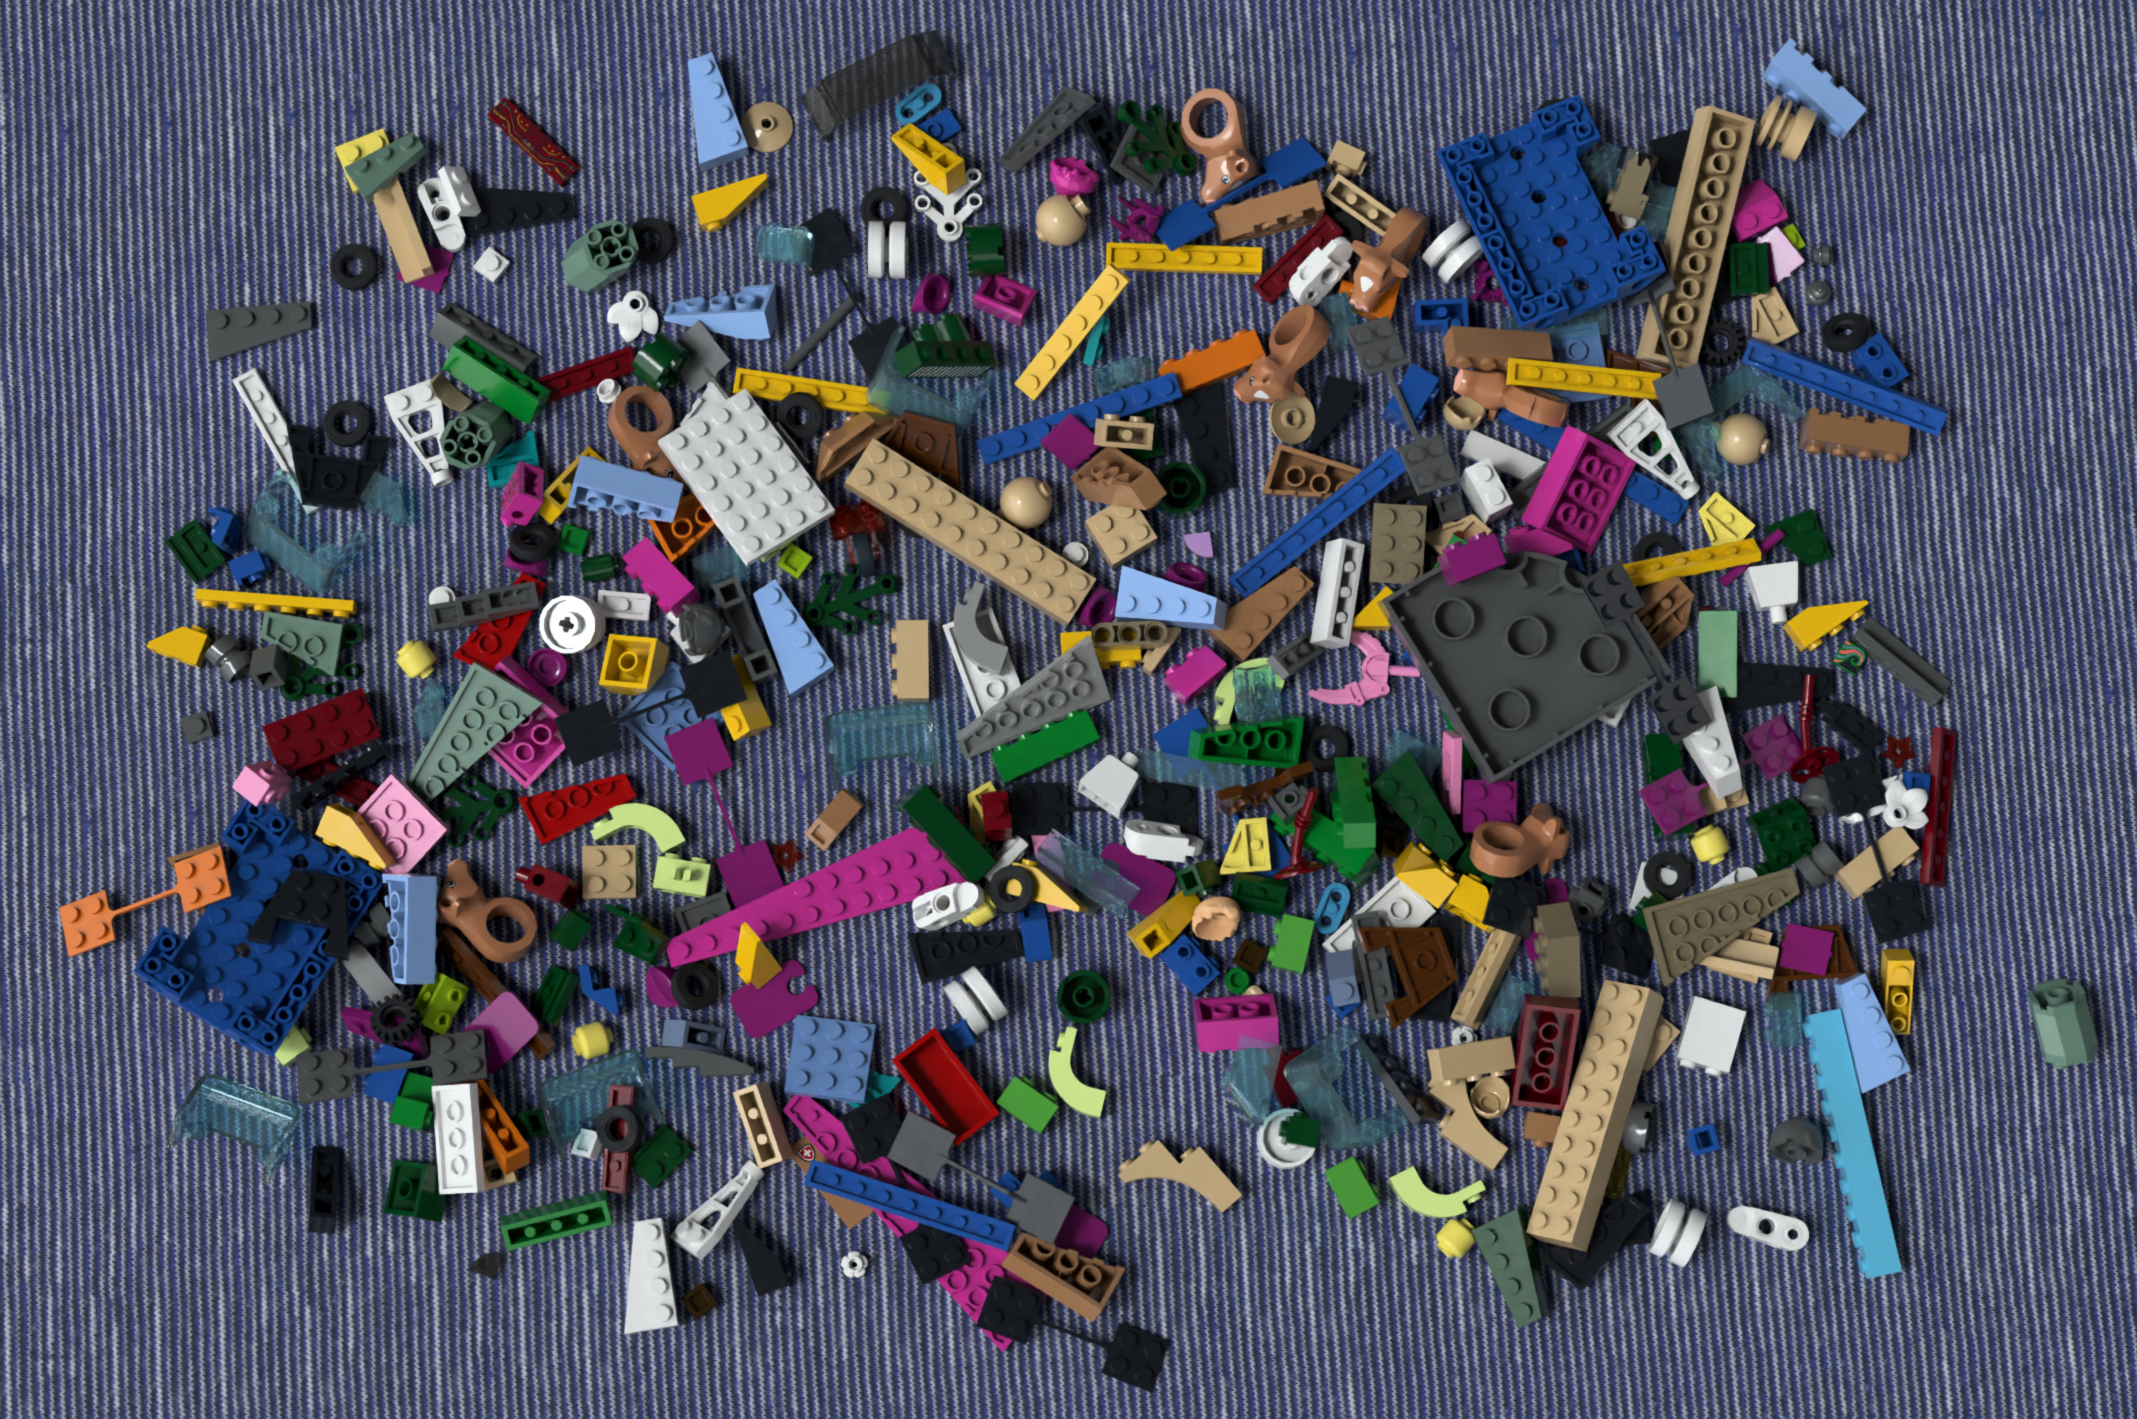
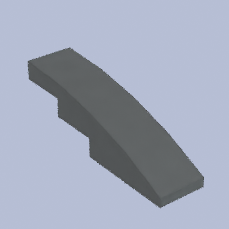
M527 582L483 589L482 593L455 597V601L428 605V612L432 631L436 633L486 623L539 608V601L535 582Z
M645 1047L647 1060L673 1058L674 1069L700 1068V1076L702 1078L755 1075L754 1067L721 1055L677 1047Z

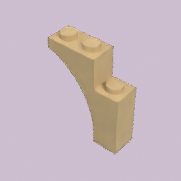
M1465 1077L1458 1078V1084L1443 1086L1442 1081L1432 1082L1431 1078L1427 1084L1431 1089L1427 1094L1453 1112L1452 1115L1446 1113L1438 1124L1442 1128L1438 1135L1491 1172L1508 1148L1496 1140L1476 1117L1468 1099Z
M1149 1140L1138 1150L1141 1155L1133 1161L1129 1158L1118 1168L1121 1173L1117 1177L1124 1185L1147 1178L1173 1180L1199 1192L1220 1214L1242 1196L1200 1146L1196 1150L1190 1147L1180 1156L1182 1162L1179 1164L1159 1140L1154 1144Z

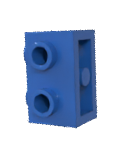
M1880 332L1850 353V361L1853 367L1858 372L1861 371L1867 380L1892 389L1905 381L1909 376V373Z
M1183 934L1160 955V959L1196 997L1219 976L1220 973L1217 969L1220 966L1210 955L1206 958L1199 951L1202 947L1194 937L1190 936L1187 938Z
M383 1043L381 1048H376L372 1062L375 1063L374 1067L415 1061L416 1055ZM412 1068L366 1074L362 1083V1087L365 1088L364 1094L394 1105L396 1097L401 1096L407 1072H411Z

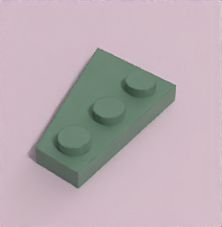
M411 132L344 168L366 203L369 204L375 199L373 195L381 188L387 189L392 184L390 181L398 173H405L427 153L416 134Z
M265 611L261 638L274 645L277 644L279 648L336 677L344 624Z

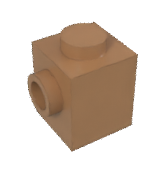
M1528 1111L1525 1114L1522 1140L1533 1141L1534 1147L1549 1149V1144L1553 1145L1560 1124V1117Z

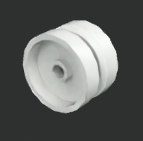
M1464 218L1459 219L1442 232L1422 255V259L1430 267L1438 266L1444 262L1439 268L1438 275L1446 284L1459 277L1483 253L1476 235L1466 240L1471 234L1472 227Z
M869 221L868 278L882 279L885 273V262H889V275L891 278L905 279L906 262H908L906 221H892L889 237H885L883 221Z
M584 595L560 596L553 599L544 607L540 617V632L543 640L551 649L560 653H581L594 648L602 640L606 628V618L602 608L593 599Z
M972 966L962 974L963 981L969 989L968 991L955 980L943 987V989L976 1035H979L988 1028V1021L982 1013L983 1010L995 1021L1004 1017L1008 1012L986 978L984 979L980 972Z
M1284 1108L1273 1112L1262 1122L1257 1132V1146L1260 1155L1268 1164L1278 1169H1293L1301 1166L1312 1156L1315 1150L1281 1143L1282 1137L1278 1136L1281 1120L1285 1121L1286 1116H1293L1294 1112H1300L1296 1109Z
M1671 1198L1655 1227L1648 1252L1662 1257L1666 1255L1671 1247L1669 1254L1670 1262L1684 1267L1697 1247L1707 1214L1694 1208L1684 1218L1685 1204Z

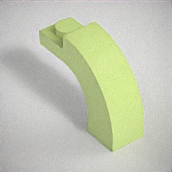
M1257 658L1243 662L1228 672L1222 679L1213 699L1223 702V705H1217L1214 720H1218L1217 725L1229 724L1234 703L1237 697L1245 690L1252 687H1265L1279 692L1282 691L1285 680H1282L1280 676L1272 671L1271 666L1266 661L1268 658Z
M639 803L622 804L609 809L614 819L609 821L608 818H605L593 825L595 829L590 831L598 844L623 830L631 828L641 829L655 839L663 856H665V853H671L687 844L680 829L667 814L655 807Z
M1067 1027L1065 1033L1060 1032L1057 1047L1061 1048V1052L1050 1050L1048 1068L1051 1083L1060 1099L1071 1109L1080 1114L1100 1119L1106 1091L1088 1087L1074 1076L1070 1065V1057L1077 1029Z
M1414 1166L1388 1179L1394 1193L1405 1206L1418 1214L1431 1218H1449L1467 1212L1462 1201L1466 1200L1470 1204L1482 1198L1480 1192L1486 1189L1482 1181L1479 1180L1456 1193L1449 1195L1437 1194L1430 1191L1422 1183Z

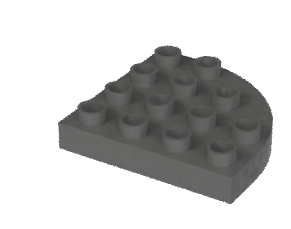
M1529 551L1503 553L1506 564L1451 587H1448L1441 567L1438 566L1377 603L1452 727L1462 737V743L1487 784L1497 781L1658 681L1626 627L1625 622L1619 621L1607 629L1604 627L1580 585V582L1588 577L1566 566L1567 561L1546 554ZM1633 613L1631 621L1662 676L1672 673L1671 669L1636 614Z

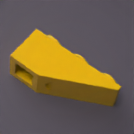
M1867 600L1808 607L1789 620L1783 628L1800 652L1806 648L1811 652L1823 643L1821 640L1823 636L1828 633L1831 637L1844 628L1843 622L1849 618L1853 622L1865 614L1863 608L1869 603Z
M339 803L327 805L316 831V835L322 837L324 843L333 847L340 846L346 849L345 852L352 857H362L369 861L368 864L379 870L395 865V860L359 813Z
M1181 890L1126 934L1140 954L1151 959L1169 945L1192 920L1195 908L1201 901L1196 894L1185 897Z
M1882 949V1011L1894 1035H1910L1915 960L1909 949Z

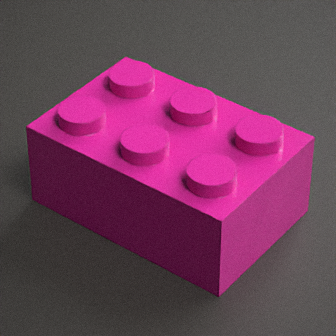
M1273 993L1193 999L1195 1032L1199 1052L1215 1053L1219 1050L1229 1049L1242 1051L1246 1048L1270 1049L1272 1046H1279L1278 1014Z

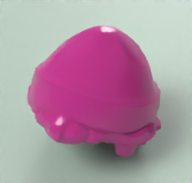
M1073 156L1068 159L1059 157L1050 162V181H1052L1058 194H1065L1074 198L1078 194L1083 197L1094 191L1096 183L1099 181V175L1096 171L1087 167L1083 159L1076 161Z

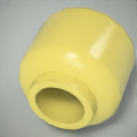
M412 639L397 651L399 654L397 664L409 678L413 679L420 676L424 679L435 670L432 665L436 661V656L424 641L419 640L415 642Z
M1709 824L1694 831L1691 845L1700 862L1709 861L1713 865L1726 859L1724 854L1728 852L1730 846L1720 827H1713L1712 824Z
M982 888L984 892L983 902L978 906V909L969 912V916L962 919L965 924L970 922L973 926L980 927L997 915V907L990 899L989 889L984 890Z
M599 1021L577 1027L575 1035L572 1036V1044L578 1056L581 1055L584 1059H593L607 1054L610 1050V1043L613 1042L610 1028H605Z
M1463 1218L1460 1222L1456 1219H1450L1436 1235V1239L1439 1242L1436 1246L1451 1259L1454 1257L1462 1258L1476 1242L1472 1230L1475 1228Z

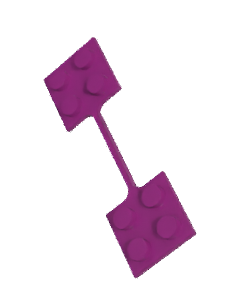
M1781 714L1740 736L1750 753V757L1748 760L1738 764L1739 769L1754 763L1759 766L1768 781L1789 770L1794 761L1802 755L1801 744ZM1681 769L1638 791L1665 836L1708 814L1698 797V792L1709 786L1708 782L1697 787L1692 786Z
M713 717L664 737L683 785L686 786L701 779L707 780L710 783L735 842L734 851L715 859L735 908L784 887L765 839L749 846H743L739 843L713 782V777L716 773L733 766Z

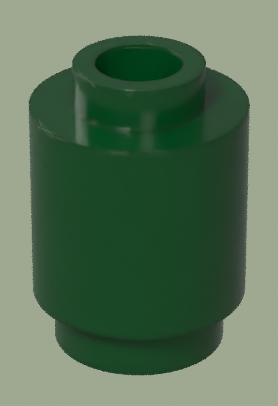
M610 552L585 558L586 561L580 562L584 582L591 581V583L616 578V572L620 571L617 556L612 557Z

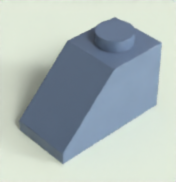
M1352 949L1325 954L1334 1007L1362 1002Z
M665 1019L661 1046L701 1050L722 1055L726 1029L687 1020Z

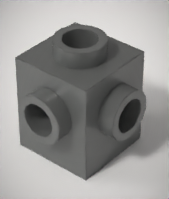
M1585 876L1578 888L1573 886L1566 900L1569 901L1574 919L1589 925L1594 917L1599 918L1606 908L1604 902L1609 889Z

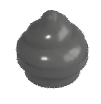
M1821 280L1811 282L1805 290V297L1813 306L1827 304L1832 295L1830 286Z

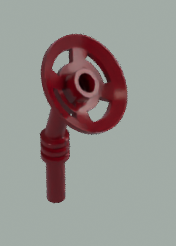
M1805 675L1802 704L1799 705L1801 710L1798 711V714L1801 716L1797 720L1800 721L1802 755L1794 761L1789 770L1791 779L1796 783H1805L1811 777L1823 775L1821 766L1831 765L1839 760V754L1833 747L1822 746L1812 749L1811 722L1813 718L1811 716L1814 715L1812 710L1815 709L1812 706L1815 685L1814 675ZM1800 769L1809 771L1807 774H1799L1797 772Z
M1315 787L1309 789L1302 810L1298 811L1294 821L1295 831L1291 859H1289L1290 865L1278 871L1274 875V879L1296 876L1326 867L1325 863L1306 861L1305 856L1301 855L1305 831L1309 829L1313 818L1312 811L1320 793L1319 789Z

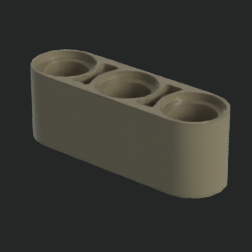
M1160 621L1098 623L1093 627L1090 639L1093 647L1102 651L1156 649L1164 645L1168 631L1164 623ZM1151 629H1158L1162 632L1163 637L1155 641L1150 639L1148 632ZM1125 630H1132L1136 634V638L1130 642L1125 641L1121 634ZM1099 631H1106L1110 639L1102 643L1097 641L1095 635Z

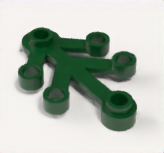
M1127 100L1119 105L1117 110L1119 120L1133 124L1151 141L1140 142L1137 139H1133L1125 145L1126 153L1130 157H1135L1140 153L1163 152L1169 158L1159 160L1153 156L1145 160L1144 169L1147 173L1154 174L1159 170H1174L1182 177L1193 173L1196 167V160L1190 152L1185 151L1180 124L1173 121L1165 126L1163 120L1164 111L1160 105L1154 104L1146 110V116L1154 123L1155 130L1140 118V107L1135 101ZM1168 138L1173 140L1174 148L1169 144Z
M849 562L845 566V577L835 600L825 604L830 589L837 582L836 576L832 572H825L820 578L821 586L814 602H809L803 607L801 617L808 627L818 628L824 624L841 631L847 637L853 636L857 631L853 620L842 621L829 614L841 611L866 621L869 626H877L881 622V615L877 610L872 609L868 611L854 604L878 594L883 596L894 595L898 589L897 579L891 574H884L878 578L877 583L849 594L855 578L859 577L861 573L858 563ZM851 566H855L858 569L854 575L848 573V569ZM827 576H831L834 579L830 585L823 582ZM890 580L892 586L884 588L882 586L883 581ZM812 610L819 612V616L815 619L809 616ZM870 614H876L878 616V620L876 622H870L868 620V616ZM852 624L854 629L852 632L844 631V626Z
M347 623L344 625L340 653L349 645H357L361 642L363 631L357 624ZM356 631L357 637L349 639V632ZM287 652L289 656V674L286 677L285 684L280 686V693L286 700L292 702L299 701L305 694L326 695L328 698L338 696L340 689L333 681H328L325 684L308 683L315 676H331L330 674L309 663L308 668L300 674L301 658L292 656L290 652ZM348 663L345 666L337 667L336 677L355 680L359 676V669L355 664ZM348 668H355L353 676L346 675ZM291 685H298L297 692H289V688ZM330 685L336 688L333 694H328L326 691Z
M469 774L463 779L464 787L468 791L476 790L488 800L476 802L454 788L451 783L449 792H441L439 794L443 797L452 798L462 806L435 811L434 813L442 821L464 817L457 829L448 836V843L453 848H460L464 845V837L478 815L482 812L490 811L482 826H478L474 830V837L479 842H486L490 839V831L500 815H508L514 810L516 806L514 794L507 789L494 791L481 783L477 776ZM468 779H476V785L468 787ZM501 798H506L508 800V803L505 807H500L498 805V801ZM481 829L487 831L485 838L478 837V832ZM459 835L461 837L459 844L452 843L453 836Z

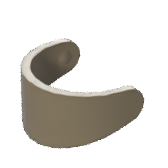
M440 369L430 380V387L434 395L448 408L458 412L464 411L473 400L457 390Z

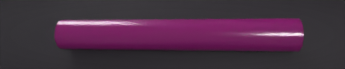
M1780 529L1774 531L1758 545L1761 557L1785 537ZM1753 563L1734 566L1719 579V582L1726 588Z

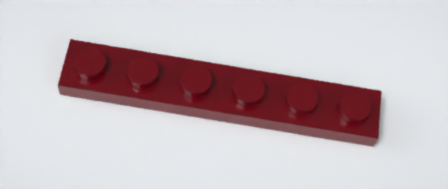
M1933 727V736L1931 738V759L1928 767L1929 774H1931L1930 801H1927L1926 816L1929 821L1925 824L1924 840L1922 842V865L1920 868V884L1933 888H1944L1957 732L1943 727Z

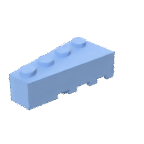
M1790 37L1771 60L1763 76L1766 78V82L1771 87L1779 88L1786 94V98L1793 101V104L1803 105L1818 112L1815 121L1819 120L1826 125L1827 131L1833 136H1839L1844 139L1867 109L1844 87L1839 86L1837 88L1834 86L1835 81L1826 70L1818 71L1812 62L1814 59L1807 52L1804 55L1800 54L1794 48L1797 43Z
M713 53L689 60L688 67L700 171L704 172L749 155V150Z
M581 455L567 507L576 508L577 504L587 505L590 511L599 512L601 507L612 509L616 515L625 516L634 512L637 513L639 518L673 523L683 483H679L672 478L657 477L647 471H636L626 468L621 464H611L600 461L596 457Z
M1122 565L1115 617L1123 622L1160 621L1167 627L1224 631L1227 604L1218 598Z
M775 579L753 593L790 698L793 699L835 671L834 665Z
M413 873L382 874L383 883H388L389 895L384 897L385 907H390L391 921L387 923L388 934L394 940V945L390 947L393 983L405 985L435 984L437 965L435 963V949L437 948L436 922L438 920L436 909V896L438 894L437 876Z
M1855 973L1835 983L1838 1007L1841 1009L1860 1093H1865L1910 1071L1865 973Z

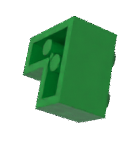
M407 1072L401 1096L396 1097L390 1123L423 1133H428L429 1128L433 1129V1078Z

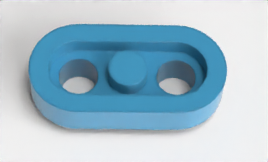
M932 83L922 84L901 100L895 110L897 121L903 126L909 123L916 125L938 108L942 100L939 87ZM931 95L934 99L931 102H926L924 97ZM912 111L913 116L908 118L904 116V113Z
M1333 883L1325 889L1313 921H1315L1314 928L1319 933L1329 935L1334 933L1339 927L1350 900V892L1345 885ZM1333 893L1340 894L1341 900L1339 902L1332 900L1331 895ZM1323 917L1330 918L1331 924L1329 926L1322 924L1321 919Z

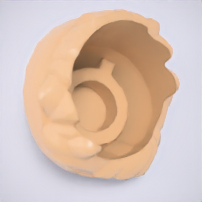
M1213 895L1203 900L1195 908L1192 917V929L1195 935L1201 939L1222 942L1225 937H1232L1237 930L1241 918L1238 903L1231 898Z

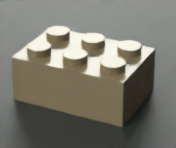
M1373 503L1369 582L1409 584L1423 575L1427 506Z
M1569 902L1537 906V917L1533 918L1535 933H1538V938H1534V947L1536 954H1539V958L1535 959V969L1537 974H1541L1542 991H1547V995L1552 997H1581L1580 937Z

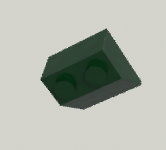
M393 1160L383 1213L442 1222L447 1194H439L438 1167L423 1163Z

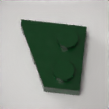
M1813 509L1765 527V531L1769 535L1780 529L1785 535L1780 540L1783 544L1782 546L1789 553H1793L1797 560L1806 568L1832 558Z

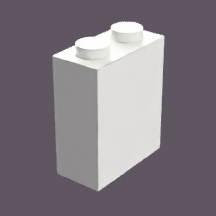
M1489 457L1466 468L1460 478V485L1478 519L1487 526L1505 517L1513 502Z
M1692 997L1674 1059L1680 1061L1679 1065L1694 1070L1696 1066L1706 1069L1705 1073L1711 1076L1721 1077V1074L1729 1073L1746 1011L1701 997Z

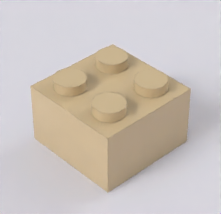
M1110 505L1085 520V529L1111 570L1116 569L1157 543V536L1140 509Z

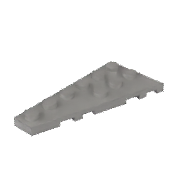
M1089 635L955 734L964 759L966 760L1003 743L1017 739L1024 733L1041 729V726L1055 720L1058 722L1066 718V714L1079 709L1082 712L1111 700Z

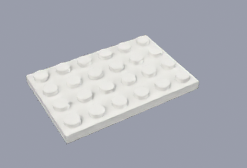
M746 389L658 440L659 447L747 567L835 513V509Z

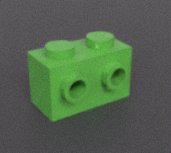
M1283 914L1282 920L1276 919L1273 935L1278 937L1276 945H1270L1267 957L1268 961H1272L1270 968L1302 975L1315 921L1288 914Z
M1014 1076L996 1102V1105L1041 1135L1059 1108L1055 1104L1057 1099L1045 1091L1042 1095L1033 1089L1035 1084L1024 1076H1021L1020 1079Z
M1353 1156L1323 1172L1349 1220L1379 1204L1377 1198L1380 1197L1373 1182L1368 1184L1364 1174L1367 1171L1360 1159L1355 1160Z

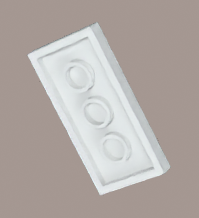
M992 607L978 612L975 620L980 633L986 639L1006 646ZM954 621L942 625L977 719L1020 687L1021 684L1009 652L1001 676L984 671L974 665L962 652L955 636Z
M1395 876L1354 915L1377 911L1380 927L1419 928L1436 910L1422 896ZM1350 918L1322 946L1329 953L1352 949L1359 984L1362 981V975ZM1389 946L1384 947L1386 958L1391 954Z
M477 1083L432 1086L439 1194L485 1192Z

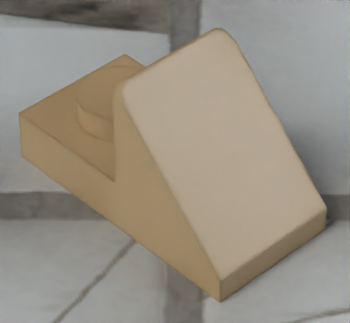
M1179 627L1167 628L1168 634L1164 645L1156 648L1154 651L1149 649L1141 660L1144 663L1143 672L1149 676L1153 674L1180 635L1181 629ZM1160 630L1148 632V636L1152 640L1157 641L1163 637Z
M1742 778L1741 790L1720 799L1717 798L1710 786L1700 790L1698 797L1708 812L1703 817L1748 805L1749 800Z

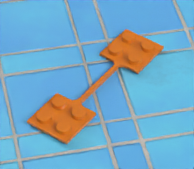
M222 846L174 863L177 884L173 889L121 909L111 910L106 890L59 907L68 956L73 957L115 941L113 921L116 916L179 893L181 896L185 914L231 897L232 892Z

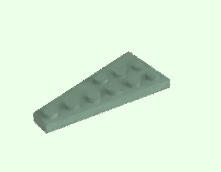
M474 661L405 784L427 805L545 701L480 662Z

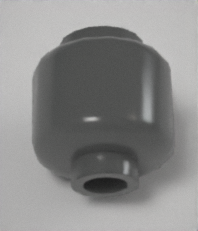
M1818 775L1806 780L1801 795V803L1805 810L1816 816H1822L1834 809L1824 775Z

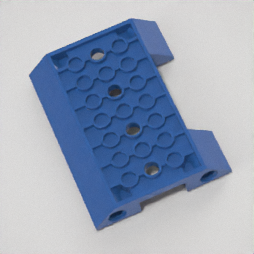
M1580 94L1533 112L1531 122L1489 139L1482 132L1436 151L1520 329H1547L1637 293L1666 271L1644 225L1620 234L1618 242L1578 161L1582 154L1601 140V136ZM1519 150L1525 154V157L1521 160H1515L1510 154L1513 151ZM1535 194H1542L1546 200L1543 203H1535L1531 198ZM1562 237L1567 241V244L1564 247H1557L1553 244V240ZM1583 281L1588 284L1589 288L1585 291H1578L1575 289L1574 284Z
M245 799L220 837L240 857L228 875L232 896L210 904L187 940L163 925L133 972L155 992L244 1047L273 1057L336 958L326 957L324 954L330 930L286 921H279L272 946L248 942L246 936L265 910V902L272 900L293 869L343 878L347 883V924L350 937L383 885V877L380 873L343 850H340L337 854L293 826L295 820L271 805L255 806ZM297 856L306 858L308 862L307 868H296L293 859ZM240 944L248 945L251 949V955L247 958L240 957L236 952L237 946ZM211 989L220 990L223 996L222 1000L217 1003L211 1002L207 995L208 991Z

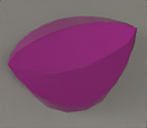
M930 271L925 276L913 299L912 312L933 314L939 313L946 307L950 297V287L945 277L933 271Z
M524 542L528 545H538L533 542ZM509 547L503 563L506 568L531 576H548L547 559L539 562L524 561L514 556Z
M1174 562L1169 566L1161 579L1204 593L1207 576L1200 568L1192 564Z
M1103 584L1097 586L1084 603L1079 613L1077 624L1093 628L1098 623L1112 622L1115 617L1117 604L1115 595Z
M542 648L536 650L528 657L524 667L541 686L550 687L558 684L565 677L572 661L564 653L551 648Z
M653 966L648 970L646 992L650 1001L656 1006L662 1008L679 1006L671 991V979L675 973L673 969Z

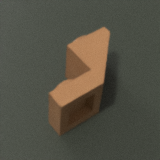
M843 788L804 835L825 852L864 804L847 789Z

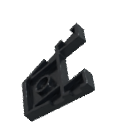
M287 424V435L302 505L355 512L389 446L390 438L366 434L363 460L308 453L311 427Z
M293 869L246 936L248 942L272 946L279 921H286L330 930L324 949L325 956L349 961L348 903L345 879Z

